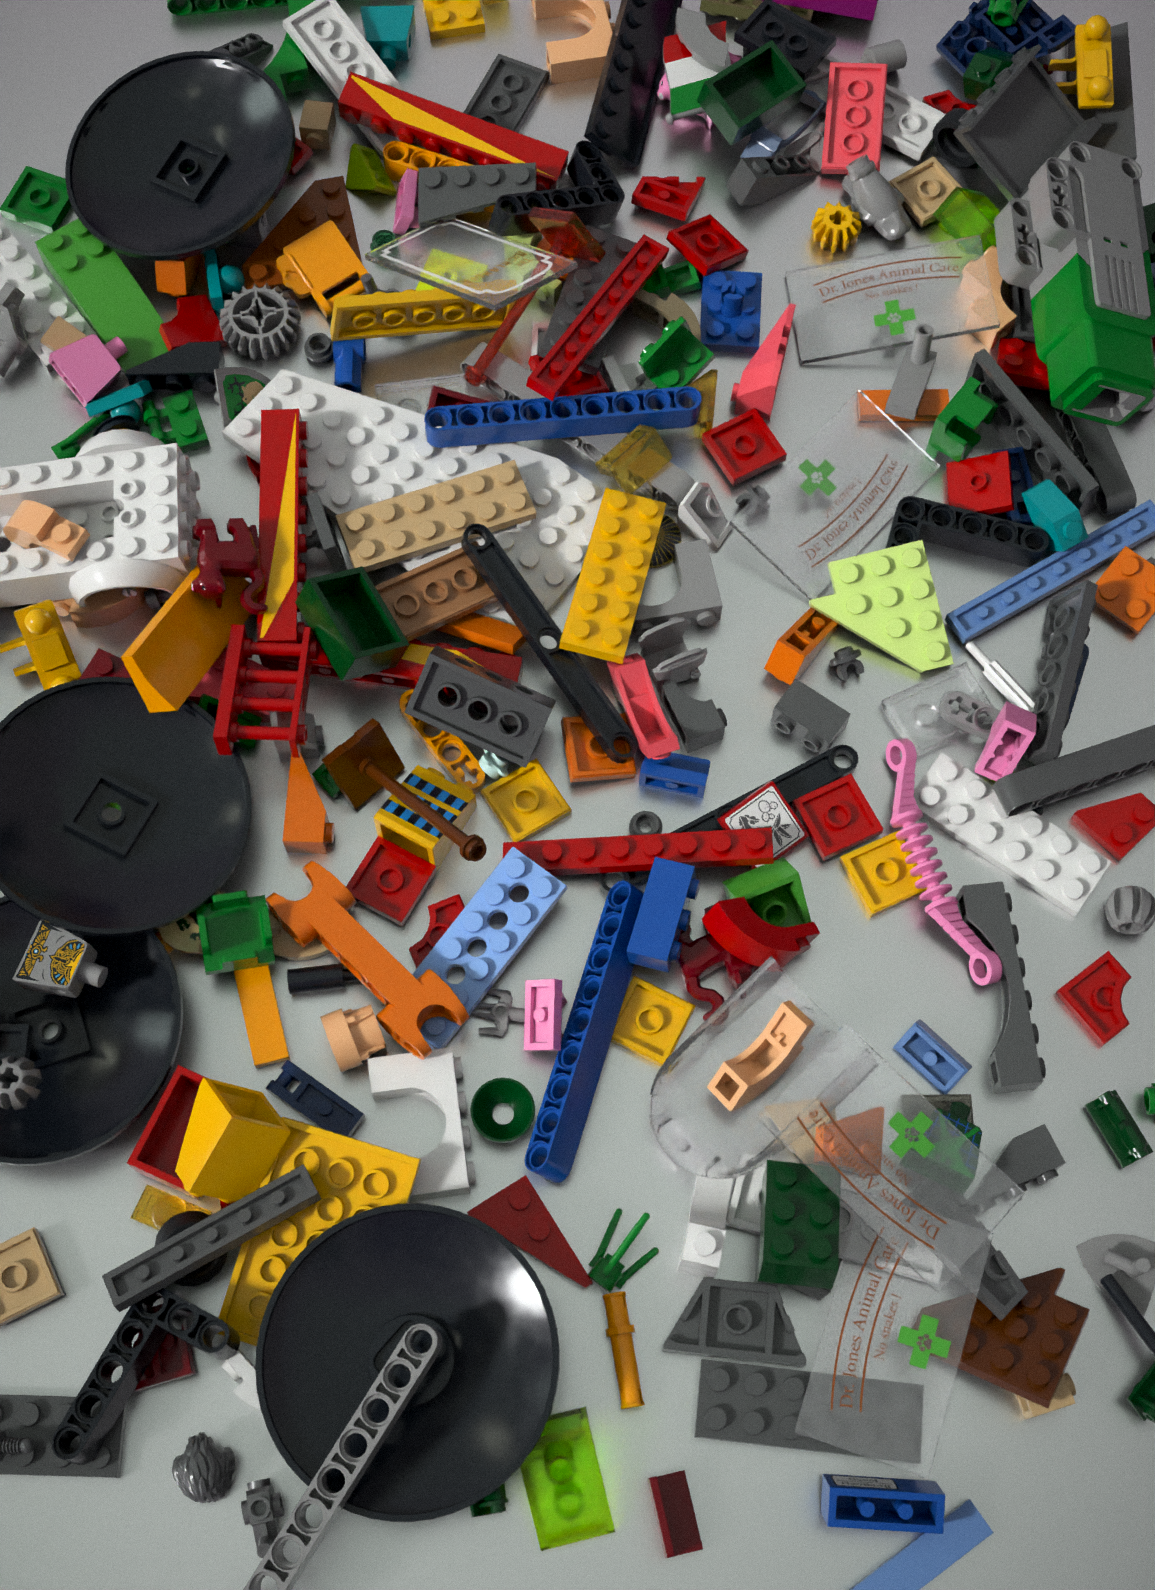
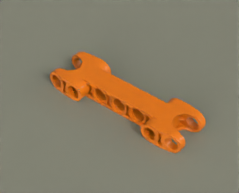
M310 861L302 868L313 886L308 896L301 900L292 901L272 893L265 899L269 909L280 922L283 929L301 947H306L317 938L386 1006L376 1015L378 1022L386 1032L414 1056L421 1060L426 1059L432 1053V1049L420 1032L422 1025L428 1019L439 1016L462 1026L470 1018L465 1007L452 989L432 970L427 969L416 979L347 912L356 904V900L351 892L332 873L316 862Z

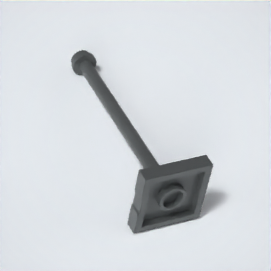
M318 492L306 496L316 526V530L312 531V535L307 536V550L317 547L318 550L323 548L334 572L348 570L333 524ZM149 588V590L144 591V596L150 609H161L163 606L162 602L168 600L172 595L167 591Z

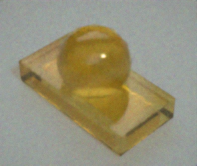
M146 1185L130 1218L159 1231L162 1225L170 1218L185 1211H201L208 1215L213 1213L178 1196Z

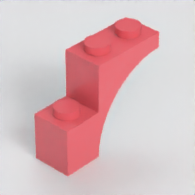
M638 653L625 656L623 664L608 661L607 666L615 698L624 707L628 726L635 735L641 752L648 759L660 760L669 757L672 751L679 750L678 738L670 728L659 705L645 659Z

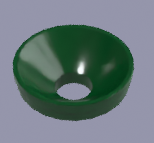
M495 1078L483 1084L475 1092L470 1107L471 1119L476 1130L484 1138L496 1143H510L524 1136L530 1129L535 1116L534 1100L529 1090L522 1083L510 1078ZM500 1105L511 1107L514 1112L512 1121L503 1125L495 1122L493 1112L496 1107Z

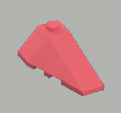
M790 303L744 369L740 384L734 383L730 400L736 402L734 414L741 415L755 408L763 420L770 421L796 304Z

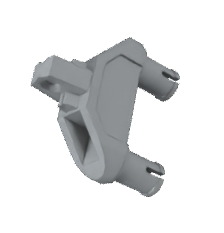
M7 282L0 290V376L2 377L6 376L5 374L17 354H23L28 347L23 320L17 316L19 306L25 294Z

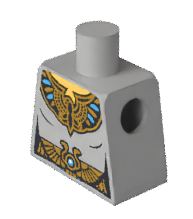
M39 921L13 980L25 990L76 998L80 995L85 983L100 988L107 978L108 969L94 963L97 951L89 943L64 929Z

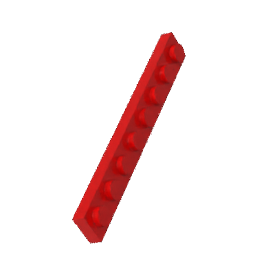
M644 234L530 374L526 386L553 401L667 257L669 248Z
M772 827L503 843V858L512 847H515L553 876L651 871L655 857L692 865L695 868L774 864Z

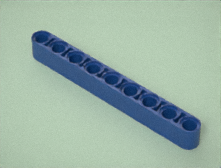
M684 386L556 397L553 401L548 398L437 406L429 409L425 414V435L427 442L431 446L444 448L688 428L695 425L699 420L702 396L697 389Z
M624 880L615 883L607 895L562 1037L561 1051L557 1053L525 1155V1166L528 1170L554 1183L564 1181L572 1169L634 964L629 963L626 951L644 892Z

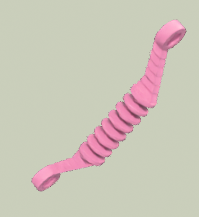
M907 738L893 739L886 748L887 764L893 771L898 772L890 823L893 828L903 827V829L896 833L897 840L908 839V841L900 846L902 852H913L905 858L906 864H918L910 870V874L913 877L922 876L921 879L915 882L917 889L927 888L919 896L920 900H932V903L924 908L925 913L930 915L970 955V975L978 985L983 986L997 983L1002 975L1000 958L994 951L989 950L962 920L957 906V898L955 896H944L952 890V885H940L948 877L944 871L935 872V870L943 865V862L940 859L930 860V858L938 853L936 847H925L933 841L932 835H920L928 829L927 823H916L923 817V812L916 805L917 803L914 798V773L917 760L915 746ZM984 962H985L986 967H987V973H986V971H985V969H984Z

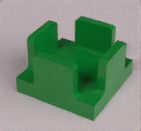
M970 376L938 415L925 451L926 453L936 458L942 452L956 462H959L961 459H966L977 446L981 436L963 424L974 430L982 422L989 425L994 419L998 408L996 402L979 392L980 381Z
M246 890L213 895L212 903L203 904L196 910L206 975L275 964L273 937L265 895L248 897Z

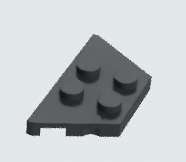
M704 1277L663 1344V1351L806 1366V1357L801 1351L794 1333V1327L785 1311L784 1302L776 1285Z

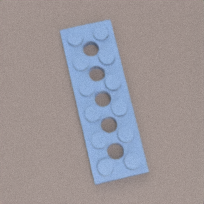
M512 847L412 975L417 979L427 969L435 972L452 989L465 1007L468 1015H470L568 889L567 885L515 847ZM517 886L528 888L529 895L527 899L523 902L512 901L510 893L513 888ZM499 912L506 914L508 921L505 927L498 930L490 927L489 920L492 915ZM477 939L485 941L487 948L483 955L474 957L469 954L468 947L472 941ZM457 966L464 968L465 978L462 982L458 984L448 982L447 974L451 968ZM438 1016L425 1021L420 1032L426 1041L435 1048L440 1049L445 1048L461 1026L445 1017Z

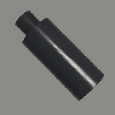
M342 963L287 970L290 994L341 989L346 987V982L358 981L347 968L344 969Z

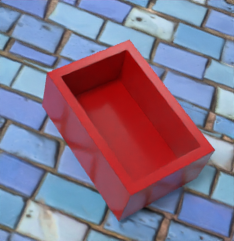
M178 1065L127 1164L136 1172L199 1200L200 1197L193 1196L184 1189V1184L175 1172L197 1091L204 1076Z

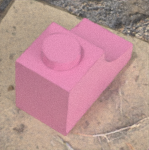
M1006 701L991 727L990 735L975 765L974 772L994 781L1013 773L1036 734L1037 715Z

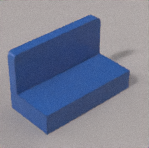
M672 752L669 757L660 760L648 759L645 756L640 770L639 785L703 798L710 761Z

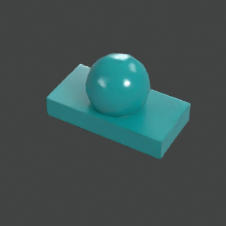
M213 249L204 253L210 300L216 316H220V309H223L225 304L224 294L232 295V292L239 293L242 290V286H244L245 278L241 270L233 265H226L220 268L216 250Z
M143 380L97 398L86 404L85 408L89 417L110 409L111 418L118 415H129L136 420L137 424L141 411L140 406L134 399L148 394L153 389L148 380Z

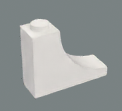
M699 1164L677 1272L701 1278H714L720 1266L726 1236V1218L735 1171Z

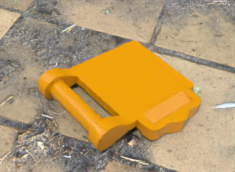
M332 220L323 223L283 248L284 255L276 260L277 269L282 274L283 284L292 289L300 299L311 294L326 318L332 316L335 297L345 294L360 295L365 292V288L361 280L328 300L322 295L355 274H358L359 278H361L362 275L368 273Z

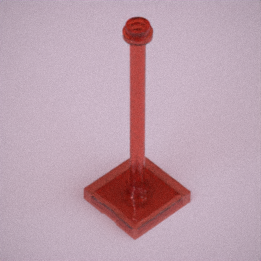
M533 207L527 216L552 246L546 254L552 257L547 260L552 262V267L544 274L528 282L475 365H468L466 367L463 377L469 384L479 387L481 383L483 384L487 378L484 372L560 256L600 262L606 254L575 212ZM541 262L533 276L545 270L548 264Z

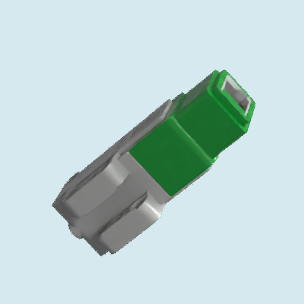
M1073 141L1057 158H1048L1030 178L1028 191L1021 198L1011 199L995 217L994 226L999 273L1007 283L1030 290L1036 353L1039 359L1047 365L1051 406L1063 410L1068 415L1110 426H1119L1154 397L1153 390L1155 389V358L1152 338L1155 336V290L1139 179L1142 177V169L1135 160L1079 141Z

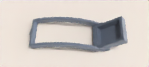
M805 89V93L821 102V105L813 115L786 140L765 128L773 121L771 120L750 135L751 139L740 157L775 156L781 148L783 149L808 128L827 103L820 99L816 92Z

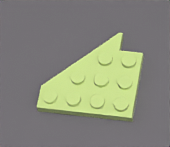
M923 540L827 564L834 594L809 600L811 608L920 673L954 664Z

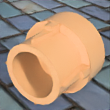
M371 1004L356 1010L348 1009L343 1011L341 1008L320 1016L341 1073L362 1065L363 1060L370 1058L369 1055L387 1047Z

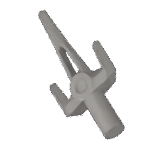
M490 988L487 994L501 997L498 1003H479L476 1008L491 1009V1012L485 1013L473 1010L471 1015L495 1021L496 1027L479 1028V1034L503 1036L508 1031L509 1021L524 1022L525 1009L512 1007L513 998L511 992Z

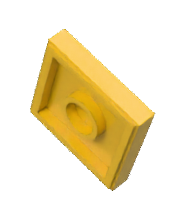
M537 758L528 762L526 768L520 767L509 773L507 777H503L480 790L482 798L512 842L526 841L572 814V809Z
M898 831L842 855L839 859L870 918L911 900L927 890V888L917 889L915 887V882L921 879L922 876H911L910 870L918 864H906L905 858L912 854V852L901 851L900 846L906 841L897 840L896 833Z
M634 975L626 990L611 1042L665 1069L696 1005Z

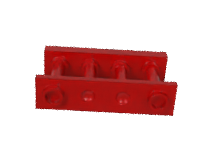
M231 624L213 733L218 755H232L234 742H239L240 739L289 741L292 757L300 758L301 745H306L308 739L307 724H304L312 662L313 660H318L319 642L313 640L311 627H304L302 643L253 642V639L247 636L245 625ZM253 655L299 656L300 660L298 671L249 669L246 666L247 658H252ZM248 682L296 684L294 699L244 697L242 688L247 686ZM244 711L292 712L290 727L241 726L237 720L238 714H243Z

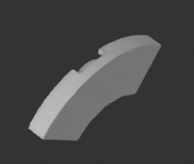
M677 8L675 22L681 44L686 46L692 54V58L702 66L718 73L723 71L729 43L719 40L710 32L706 24L705 13Z

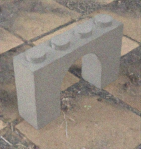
M706 539L675 544L673 561L680 589L666 603L654 606L639 604L631 636L641 637L645 631L680 617L689 618L692 621L690 625L699 624L701 626L713 624L721 619L723 605Z

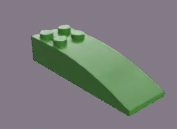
M79 218L35 241L43 264L80 315L96 332L101 342L106 344L118 336L125 344L128 352L116 360L125 376L126 370L168 352L159 332L160 325L164 322L117 253L94 238Z

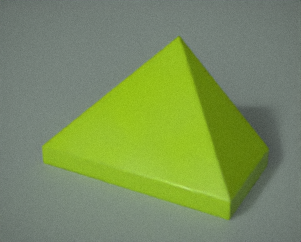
M354 143L350 149L346 189L394 196L397 191L376 151Z

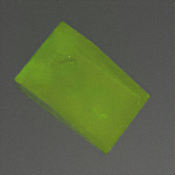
M586 1406L550 1415L544 1432L535 1448L520 1467L541 1551L615 1532Z

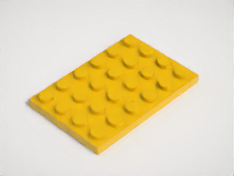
M282 1117L281 1119L290 1129L291 1133L264 1177L260 1188L304 1164L322 1199L241 1245L219 1319L238 1332L241 1342L257 1346L259 1330L268 1302L278 1282L295 1258L314 1239L344 1219L381 1206L408 1204L422 1159L294 1119ZM220 1331L219 1333H217L225 1336L224 1331Z

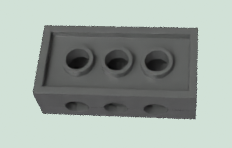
M435 646L427 658L404 713L526 768L556 700L439 646ZM444 687L454 689L457 693V698L448 697L444 692ZM474 702H483L487 706L488 711L482 712L477 710ZM504 716H514L518 721V725L508 724Z

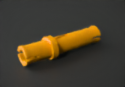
M625 1291L602 1295L609 1329H605L606 1337L611 1339L621 1409L645 1405L632 1338L635 1328L634 1325H630Z

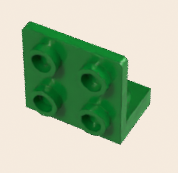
M680 316L677 321L672 320L665 326L661 338L655 344L650 343L645 347L638 363L646 377L658 389L689 386L714 360L715 355L692 334L686 319Z

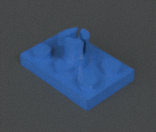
M719 270L710 275L702 276L701 342L710 351L755 354L757 352L760 341L762 273Z

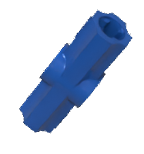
M365 339L333 341L334 385L356 393L362 392V365L366 363Z

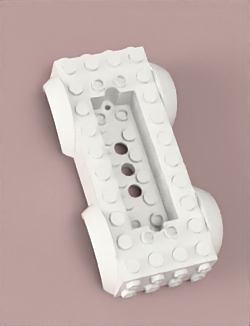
M115 429L99 433L89 439L73 458L0 468V539L6 538L8 540L3 532V528L23 500L35 501L55 509L59 516L85 528L90 534L72 562L42 546L26 549L11 541V546L7 551L0 552V608L39 603L47 599L55 601L74 598L81 608L86 607L84 600L88 596L100 591L123 588L122 594L126 597L136 596V587L155 588L173 594L197 565V547L200 546V542L192 538V527L195 526L197 518L201 517L200 504L198 499H196V491L200 490V478L197 471L193 472L188 455H183L177 443L164 444L158 438L145 432Z

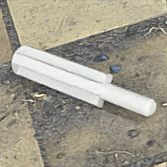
M969 641L965 648L984 667L982 673L1011 704L1033 713L1035 700L997 660L992 662L973 641Z

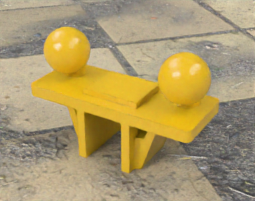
M1094 15L1087 20L1086 24H1078L1075 27V57L1071 59H1052L1048 65V71H1076L1077 78L1075 81L1056 82V85L1063 94L1077 95L1079 109L1112 108L1114 104L1111 26L1104 16Z
M47 599L14 611L22 637L1 644L0 653L26 645L32 658V662L13 669L15 676L37 671L44 691L60 684L79 680L81 676L80 670L52 600Z

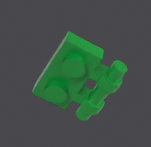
M192 390L162 398L165 408L160 410L155 408L153 401L148 400L142 403L144 411L142 418L144 424L149 427L151 436L158 438L164 444L177 443L182 453L210 446ZM170 422L172 430L168 432L163 431L161 425Z

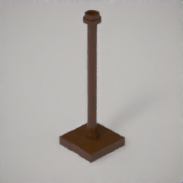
M375 719L369 720L347 741L336 747L322 759V762L348 804L354 809L358 808L383 787L460 847V855L464 859L476 862L481 860L486 854L487 847L480 836L476 834L468 836L393 778L405 766L382 726Z

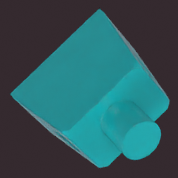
M414 5L360 6L364 37L389 71L395 69L396 61H407L410 57L416 30Z

